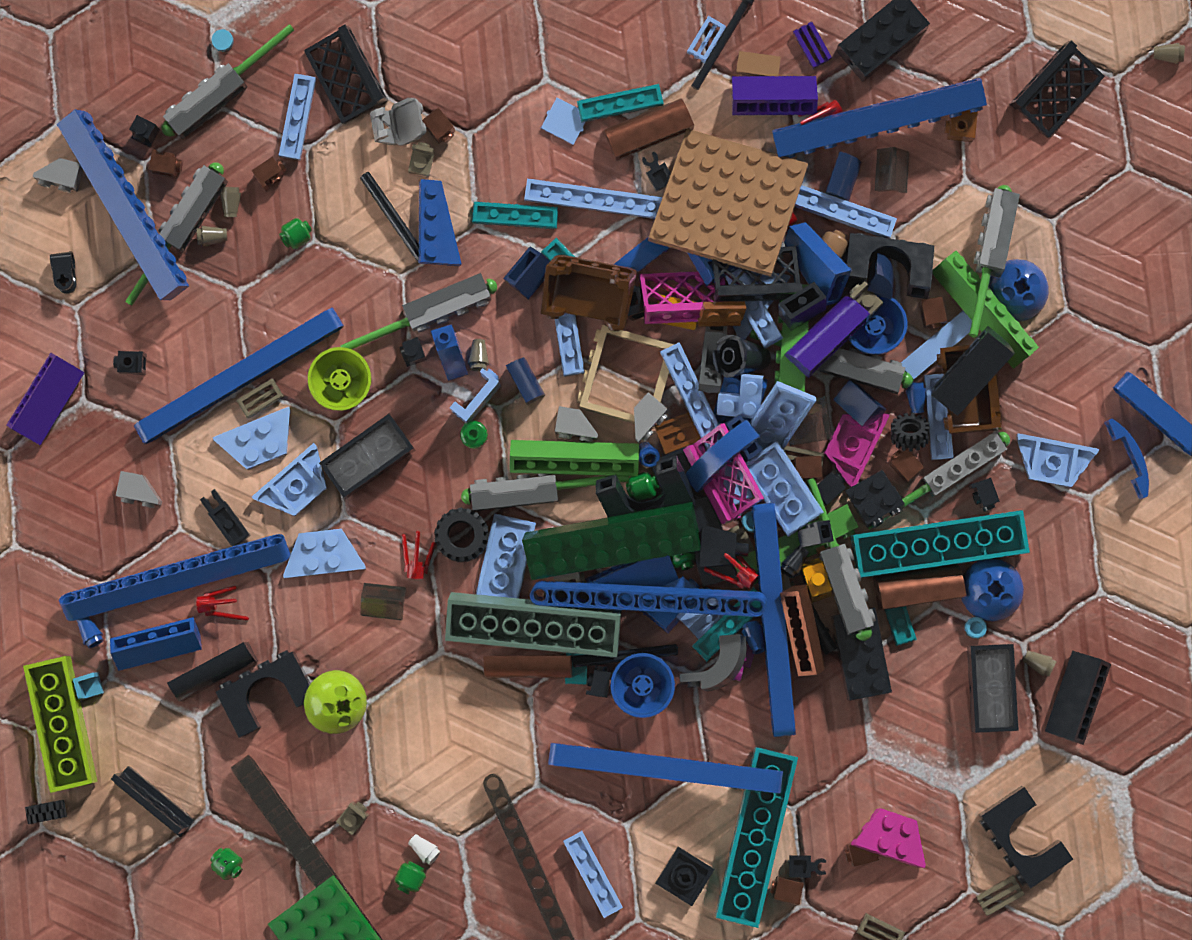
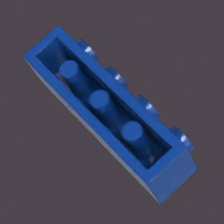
M194 617L110 638V653L118 671L202 650L201 635Z

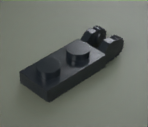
M213 489L211 491L212 496L220 504L213 509L205 497L201 498L200 501L232 547L239 545L251 535L229 504L223 500L216 489Z

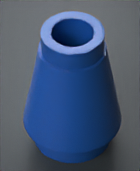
M924 382L912 383L910 387L905 389L911 413H923L926 395Z
M642 442L639 445L640 463L645 467L655 466L656 462L660 459L658 450L649 442Z
M89 617L77 620L84 645H87L88 648H93L104 641L102 632Z
M750 621L742 626V634L746 637V641L753 654L763 653L765 645L762 625H759L758 621Z

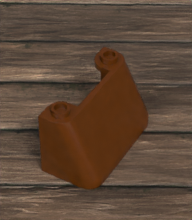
M557 255L546 265L541 314L547 315L550 319H559V316L568 313L603 320L611 331L624 330L637 271L629 267L567 255Z
M970 345L940 348V354H937L938 367L942 366L943 374L950 369ZM997 375L988 382L958 416L947 408L948 413L947 417H944V428L949 430V434L1002 430Z

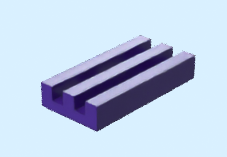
M812 21L793 31L796 40L813 69L832 59ZM808 29H810L811 33L813 34L825 58H822L819 50L817 49L814 41L812 40L809 32L807 31ZM802 32L818 59L817 62H815L800 35Z

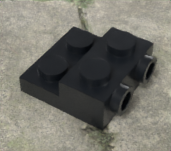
M883 469L845 490V493L867 528L871 526L876 528L884 523L883 519L888 516L895 517L903 512L902 508L905 506V503L896 488L890 483Z

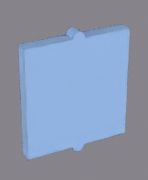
M556 98L550 111H547V117L541 129L574 145L580 132L584 131L583 126L585 122L581 123L577 107Z

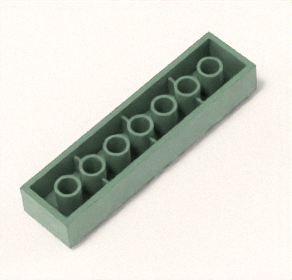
M451 592L447 603L445 641L617 657L622 610L539 606L529 599Z

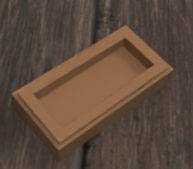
M739 51L736 73L753 76H778L781 57Z

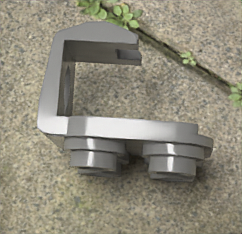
M406 98L395 103L389 111H385V107H381L370 112L375 142L387 145H407L425 135L426 125L422 122L421 116L423 112L422 104L415 98ZM383 123H384L386 126H388L389 129H384Z

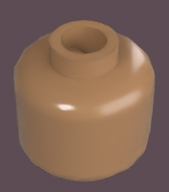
M838 230L826 232L822 240L842 259L848 248V242L845 239L846 235Z

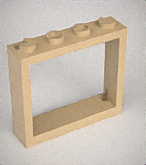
M602 325L601 330L597 329L594 341L597 342L595 350L591 349L588 362L592 364L590 371L585 370L582 382L586 383L584 391H579L577 403H580V409L635 424L634 415L588 402L606 335H613L663 350L674 344L623 330L611 331L607 326ZM664 360L653 396L660 403L669 374Z

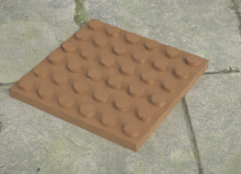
M687 129L648 241L711 260L715 259L718 262L771 277L808 168V163L784 156L778 157L774 153Z

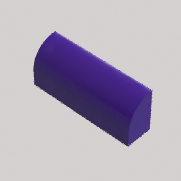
M732 76V115H814L817 113L818 92L816 76Z
M845 296L795 343L784 356L809 378L868 322L870 313L857 301Z
M50 353L8 421L7 426L41 445L85 372Z

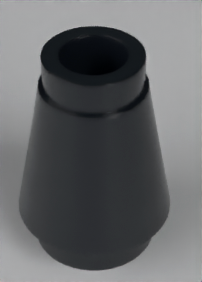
M798 545L781 562V572L790 578L798 576L809 552L804 547L801 548Z

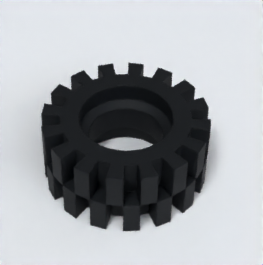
M904 413V417L898 415L897 419L894 418L893 423H891L892 444H896L898 449L902 447L903 451L908 448L909 452L913 451V448L916 451L920 450V446L924 448L929 442V422H927L925 417L922 419V415L918 414L916 417L915 413H911V416H908V413Z
M64 800L25 807L28 824L67 817Z

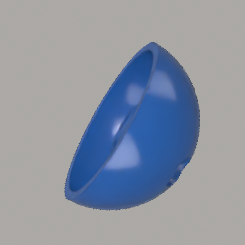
M1022 259L1008 260L1000 278L990 276L988 288L992 290L996 298L1018 322L1035 317L1044 308L1049 295L1048 281L1043 271L1034 263Z
M875 294L883 302V305L849 339V342L863 353L881 355L892 351L902 342L907 331V316L897 300L894 298L890 300Z
M996 558L980 560L972 564L963 575L966 597L961 599L966 609L973 616L982 618L984 621H1000L1011 616L1020 606L1024 594L1023 581L1018 571L1008 562Z
M638 653L626 657L617 665L611 678V693L615 703L625 713L634 717L646 718L659 714L669 705L675 691L674 676L669 666L661 658L648 653Z

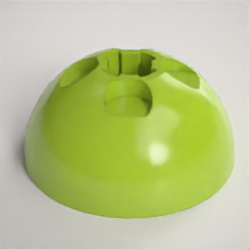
M335 347L325 350L314 359L309 368V390L314 399L328 409L337 411L351 409L360 404L370 390V368L365 359L352 349Z
M340 670L328 671L319 675L308 687L304 698L305 714L309 722L318 730L329 734H340L353 729L362 720L367 707V696L361 682L352 674Z

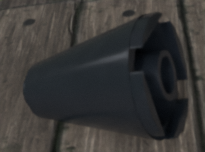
M725 335L720 338L716 343L718 344L717 350L713 351L715 369L726 378H733L765 369L771 361L768 349H764V347L736 335Z

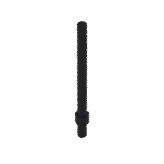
M742 0L691 87L699 90L747 8L752 6L755 0Z

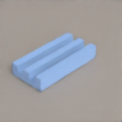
M708 16L687 53L705 63L726 26ZM709 23H712L713 26L698 51H694ZM719 27L720 29L704 56L701 55L715 29Z

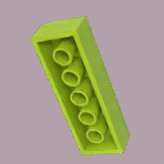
M63 656L24 665V673L50 793L98 782L81 701L78 699L73 683L75 673L71 656Z

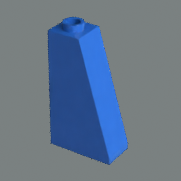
M806 222L790 226L784 244L786 247L796 246L798 268L808 285L813 282L816 283L826 296V306L838 303L851 269Z
M452 324L431 330L436 350L448 381L468 375Z

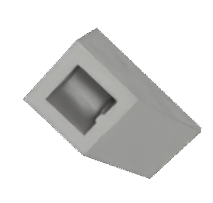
M59 158L34 172L33 178L38 181V185L50 188L51 185L58 186V190L71 193V190L78 192L84 170L80 163Z
M649 392L634 407L635 440L638 443L641 440L646 441L653 434L651 429L657 423L660 426L668 417L665 414L668 409Z
M559 406L555 434H559V438L571 439L572 436L580 437V441L592 442L593 439L597 440L598 433L580 409Z
M124 471L120 472L116 496L121 498V502L134 504V500L141 501L142 506L155 508V504H162V500L146 476Z

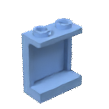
M483 368L481 369V376L488 382L466 409L457 402H454L450 407L451 411L465 423L473 421L501 387L499 376L491 369L487 371Z

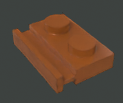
M745 301L703 302L699 314L700 318H698L699 327L741 326V321L746 311Z
M689 412L664 421L660 426L658 424L654 425L665 455L695 444L701 439Z

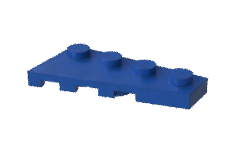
M421 179L419 181V264L461 266L462 263L442 181Z

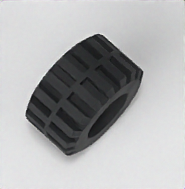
M468 508L452 509L448 513H444L442 518L438 520L434 531V539L439 551L450 560L456 562H469L478 558L485 551L484 549L487 546L489 537L488 527L484 519L478 513ZM457 523H467L474 530V540L465 548L454 546L449 539V532Z

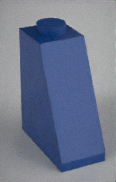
M681 577L662 587L699 589L700 586L691 578L687 580ZM650 595L643 596L646 602L654 601ZM671 596L664 598L667 603L675 602V599ZM688 597L686 601L689 604H694L696 599ZM641 611L668 634L686 614Z

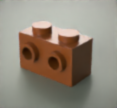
M970 110L962 111L960 116L949 117V121L946 120L944 133H948L947 140L973 142L976 135L978 111L970 112Z

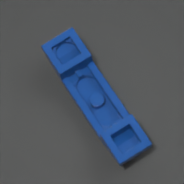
M646 238L613 265L635 269L638 273L657 257L667 252L670 247L650 242Z
M1114 419L1105 421L1104 424L1112 441L1121 438L1138 475L1137 478L1131 480V483L1139 500L1148 497V471L1139 446L1130 433Z
M748 420L743 421L718 440L687 471L686 476L690 485L697 493L714 479L713 476L739 452L745 451L760 437Z

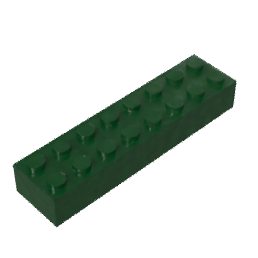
M693 502L525 532L522 539L531 580L699 551L701 547Z

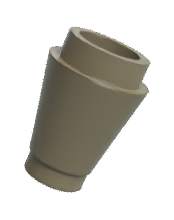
M1175 43L1154 46L1153 59L1175 64L1184 62L1185 45Z
M222 187L220 196L224 217H237L241 197L239 187Z
M208 226L196 228L198 245L205 247L227 241L226 228Z
M474 339L472 342L468 360L471 371L480 372L482 368L487 370L489 365L486 344L483 339Z
M1029 650L1023 660L1024 663L1039 674L1048 677L1057 662L1051 656Z

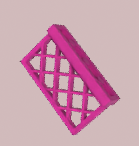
M698 272L639 275L644 308V324L698 322L703 302H714L710 298L715 294V286L712 284L706 286ZM725 278L720 279V286H725ZM695 279L700 283L694 288L687 281ZM668 280H675L679 284L673 289L666 282ZM645 281H654L658 285L652 290L645 285ZM703 285L711 290L707 296L698 291ZM682 286L690 291L686 297L678 292ZM661 287L670 292L665 298L657 293ZM695 294L702 301L693 303L689 299ZM674 295L682 301L672 304L668 300ZM653 296L660 303L649 305L648 300Z
M725 423L718 425L695 444L683 449L691 466L706 452L703 446L704 443L711 444L710 447H712L717 442L719 432L723 436L729 432ZM740 452L733 458V463L728 462L719 473L717 472L713 476L714 479L703 488L722 524L736 521L741 517L740 515L764 499ZM726 465L732 467L731 477L725 475ZM738 470L742 471L744 475L743 482L736 479ZM724 480L730 482L729 492L723 484ZM736 484L742 486L741 496L734 494ZM747 489L752 490L755 496L753 500L746 498ZM734 499L740 501L739 510H737L733 503Z

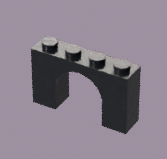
M850 233L845 264L851 269V273L845 287L854 288L857 284L861 285L863 282H866L868 265L874 260L876 254L880 253L887 258L900 262L905 267L908 274L906 296L928 299L932 282L935 245L909 242L902 239H888L882 236H868L861 233Z
M677 455L656 462V475L664 491L660 496L652 500L637 501L628 496L616 474L596 480V495L607 517L693 502V507H695V493Z
M286 650L276 656L277 660L271 663L267 660L257 665L258 670L252 673L248 670L238 675L239 680L233 683L229 680L219 685L220 690L216 691V694L239 738L261 728L249 703L250 691L253 685L260 679L265 677L278 679L287 688L296 708L304 705L305 694L311 682L295 652L289 653Z
M1020 786L978 815L981 818L979 821L980 825L986 832L990 831L994 838L991 841L998 850L1002 849L1006 856L1003 858L1010 868L1014 867L1018 874L1015 875L1022 886L1026 885L1031 889L1074 859L1059 840H1056L1034 855H1022L1013 848L1010 841V828L1013 822L1037 805L1026 788Z

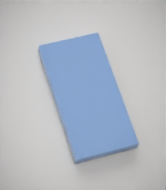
M777 381L750 422L760 435L757 441L761 448L764 450L775 441H778L782 449H784L815 404L816 397Z
M775 441L752 459L745 462L764 497L765 503H774L776 520L787 537L824 513L778 441Z
M494 513L476 591L477 595L519 599L527 565L522 539L525 532L535 530V522Z

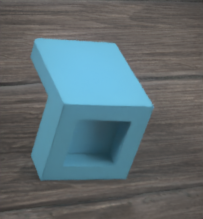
M98 672L73 679L79 700L104 693Z

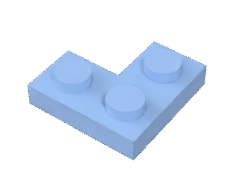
M742 374L740 394L720 392L718 394L717 415L736 417L741 414L742 417L753 418L761 406L763 376Z

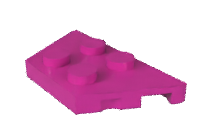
M849 414L841 416L824 453L850 488L858 483L890 415L883 414L874 423L865 427L861 426Z
M882 808L874 811L870 821L862 827L863 831L851 842L852 846L918 868H925L926 866L917 820Z

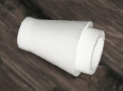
M417 834L408 843L422 862L429 865L441 853L438 850V846L419 837Z

